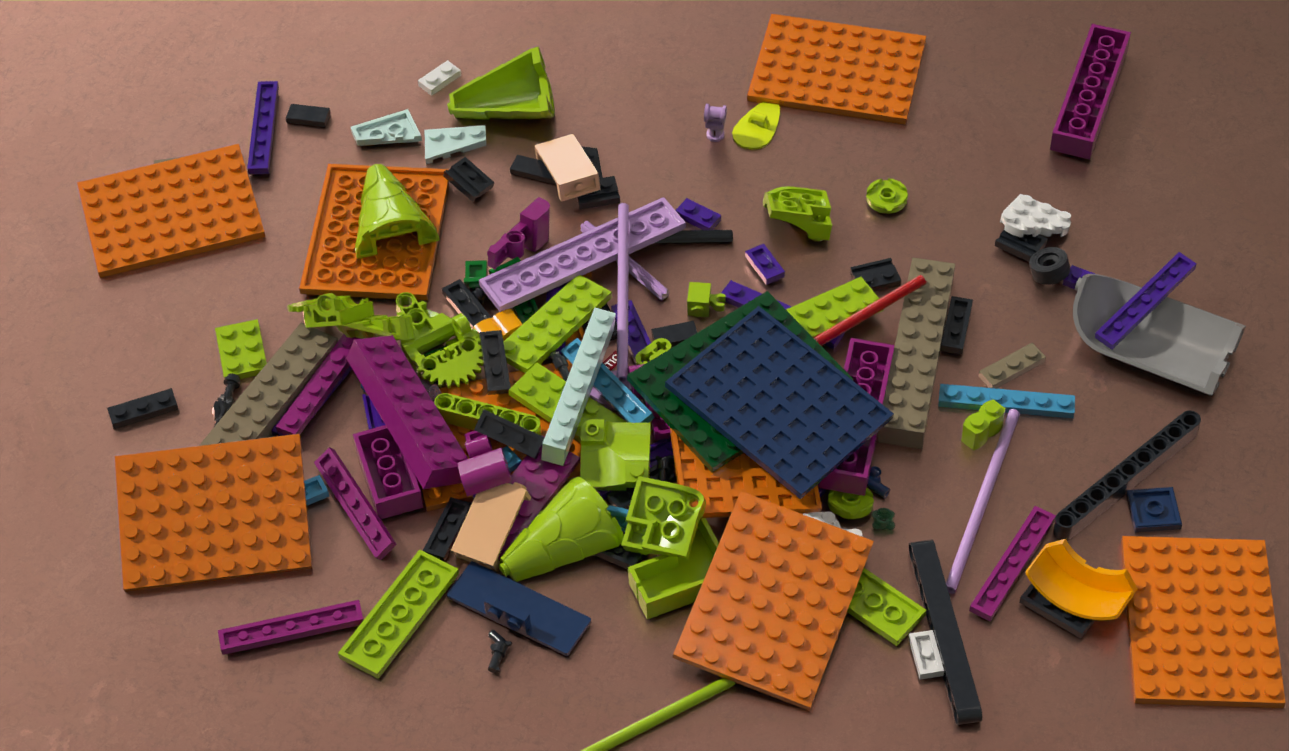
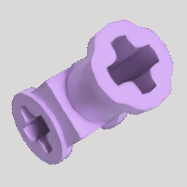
M705 105L704 122L705 128H708L706 135L710 141L718 142L725 136L726 105H723V107Z

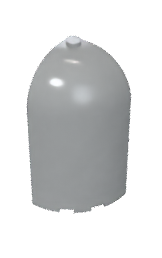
M1086 274L1078 279L1075 286L1077 294L1073 304V319L1079 335L1087 345L1104 355L1209 395L1215 393L1220 384L1218 382L1219 377L1224 378L1230 365L1227 359L1229 355L1236 352L1246 328L1245 325L1166 297L1111 350L1095 338V333L1142 287L1098 274Z

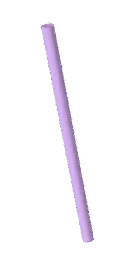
M626 203L618 205L617 378L622 383L627 382L629 205Z
M1015 409L1009 410L949 573L946 585L950 594L956 592L1020 416L1019 411Z

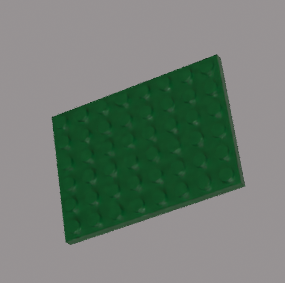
M768 291L627 374V381L711 473L744 452L665 387V381L758 306L852 381L854 380Z

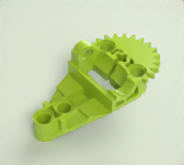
M403 292L397 296L396 313L401 316H412L415 337L400 340L401 350L418 377H421L424 382L431 385L438 381V387L440 388L445 382L448 389L451 388L453 382L457 388L460 387L461 380L466 385L469 384L467 377L475 380L476 375L474 372L481 373L482 369L479 366L484 365L481 346L478 345L480 344V339L476 338L472 332L471 325L466 316L460 313L451 319L443 313L439 314L427 309L426 302L421 301L418 303L414 295L409 292ZM453 336H455L458 340L457 342L443 348L442 351L439 350L427 357H425L424 354L421 355L422 353L448 341Z
M327 293L319 296L318 299L305 300L287 306L289 312L303 311L306 328L336 326L340 332L349 338L357 337L364 339L393 335L396 341L415 338L411 315L387 317V315H374L373 301H369L368 298L356 304L352 301L350 295L336 297L333 293Z

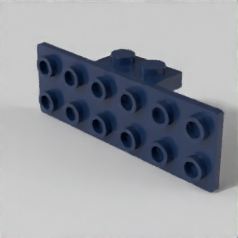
M473 561L469 563L447 593L448 599L565 656L570 654L591 624L590 617Z

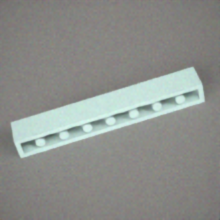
M594 308L543 441L541 460L564 465L613 334L616 313Z

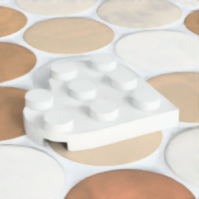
M1020 194L1003 211L1000 223L1005 225V231L1018 237H1023L1024 234H1032L1033 237L1039 234L1050 237L1051 233H1060V236H1064L1068 233L1071 225V214L1055 209L1047 203L1034 200L1028 195Z

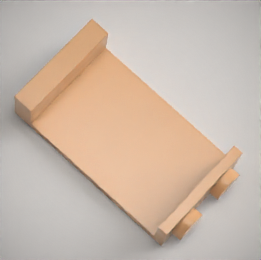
M574 134L535 145L536 158L544 162L555 180L561 202L600 190L598 172Z
M514 482L513 485L506 483L477 493L451 549L453 554L457 558L468 562H476L492 571L498 572V565L500 564L498 560L499 554L523 500L530 501L531 499L530 494L526 490L527 488L522 484Z

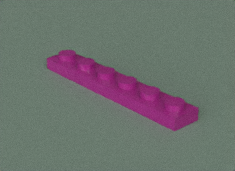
M345 334L341 336L277 424L276 429L278 433L283 435L302 433L350 366L346 358L353 341L361 338H349Z
M329 447L314 464L374 557L382 560L397 544L335 449Z
M1037 506L1033 508L971 603L970 612L991 622L1052 527L1056 515Z
M355 600L218 630L222 655L358 626L364 620L360 601Z

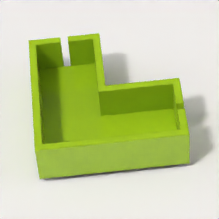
M700 518L688 559L660 555L628 567L629 585L636 599H639V605L646 619L695 602L719 545L706 518Z

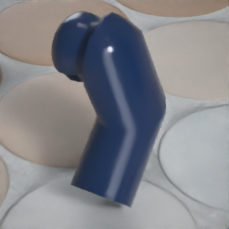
M872 466L867 487L885 499L891 489L881 483V469Z

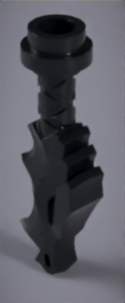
M230 373L225 377L223 382L226 386L224 394H221L214 402L212 414L215 425L234 403L232 398L234 389L239 388L241 384L240 377L236 374Z

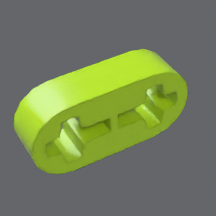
M664 338L656 339L638 352L635 357L636 365L646 364L648 360L651 361L671 349L669 340Z

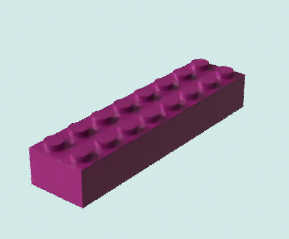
M1091 24L1052 132L1050 150L1086 159L1091 158L1128 51L1131 32Z
M393 335L355 339L346 359L422 488L428 489L462 483L457 463L468 458Z
M851 338L844 370L854 379L853 381L883 404L895 345ZM878 432L820 482L819 488L865 496Z

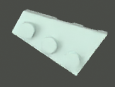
M408 109L351 126V133L358 146L422 141L421 134Z
M485 125L424 130L426 165L433 163V159L443 157V159L451 157L450 154L458 151L465 153L486 146Z

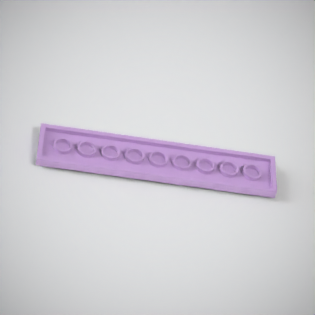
M664 197L629 212V254L686 229V222ZM618 218L479 280V285L499 312L565 284L578 275L587 274L618 259Z

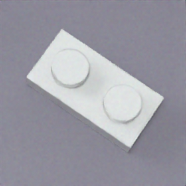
M447 60L420 78L418 86L432 96L459 78L461 70Z
M933 630L910 633L909 642L919 679L944 676V668Z

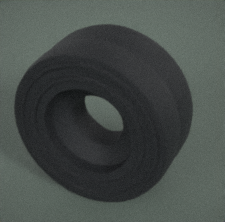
M1044 248L1034 253L1030 258L1031 274L1037 283L1044 285L1056 284L1063 281L1070 273L1068 255L1060 248Z

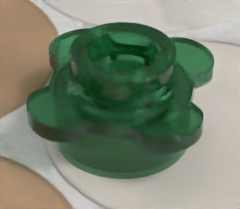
M880 508L872 512V517L874 518L872 527L875 530H893L895 528V523L893 522L895 513L892 510Z

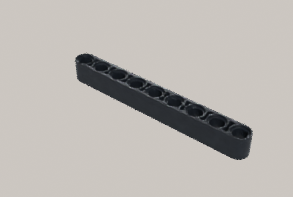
M1191 410L1180 414L1058 512L1053 529L1054 536L1058 540L1066 539L1068 541L1125 496L1127 490L1135 488L1197 437L1201 422L1200 415Z
M934 540L909 543L910 560L923 607L927 610L926 618L929 629L934 632L944 668L943 679L956 725L982 722L980 701Z

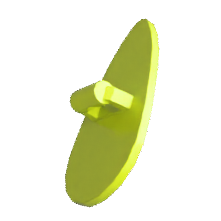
M762 102L744 115L732 131L735 143L742 148L751 150L767 146L771 142L778 126L780 117L779 104Z

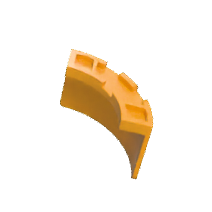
M1066 539L1046 544L1027 568L1025 573L1029 581L1048 601L1068 613L1092 620L1117 619L1138 589L1128 569L1110 570L1101 567L1095 569L1085 564L1086 560L1072 549Z

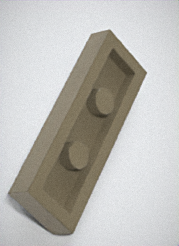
M1030 343L980 370L979 378L989 388L997 389L1045 363L1046 356L1033 343Z

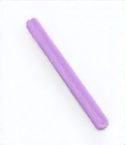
M585 221L580 226L583 233L596 228L589 221ZM629 256V273L660 300L667 298L669 290Z

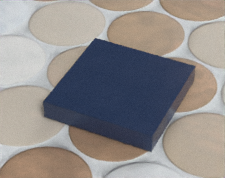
M1173 487L1127 490L1126 497L1135 533L1180 530L1182 528V521Z

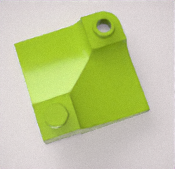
M785 186L765 192L763 206L768 209L770 218L783 220L800 227L807 232L808 238L814 241L830 239L832 229L830 219L831 206L825 190Z
M590 419L584 422L581 427L580 477L587 481L595 490L626 491L627 488H635L638 476L649 478L651 423L608 422L605 419ZM591 427L597 429L594 433L588 431Z
M638 476L626 517L628 524L621 545L626 551L645 555L659 554L688 559L699 520L704 515L706 507L704 496L696 489ZM694 501H698V505L696 507H691V504Z

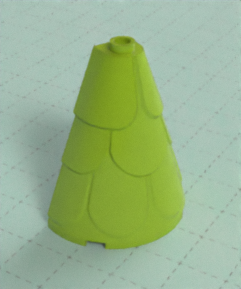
M539 46L523 52L505 64L499 65L481 77L478 76L450 93V103H447L450 115L453 114L455 118L490 120V118L510 120L554 118L555 107L552 89Z
M374 164L369 167L361 197L362 207L355 244L357 259L378 255L375 240L415 231L417 232L419 245L440 241L434 224L422 212L419 205L407 193L406 188L388 168L382 164Z
M581 477L571 479L545 509L539 512L531 524L520 532L500 557V564L498 566L505 577L509 575L513 581H521L553 571L556 567L618 547L622 544L624 534L616 518L611 517L610 512L607 510L608 505L599 493Z

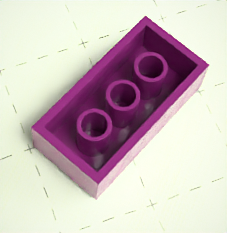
M386 425L353 434L359 462L379 518L384 519L423 508L421 492L415 474Z

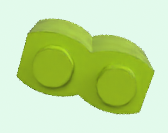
M994 399L985 402L980 407L979 412L971 414L964 421L961 442L972 450L981 448L987 442L988 437H992L1001 431L1006 408Z

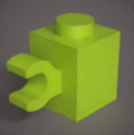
M689 282L687 316L709 317L710 306L716 311H724V303L718 302H725L726 295L722 293L711 294V283Z

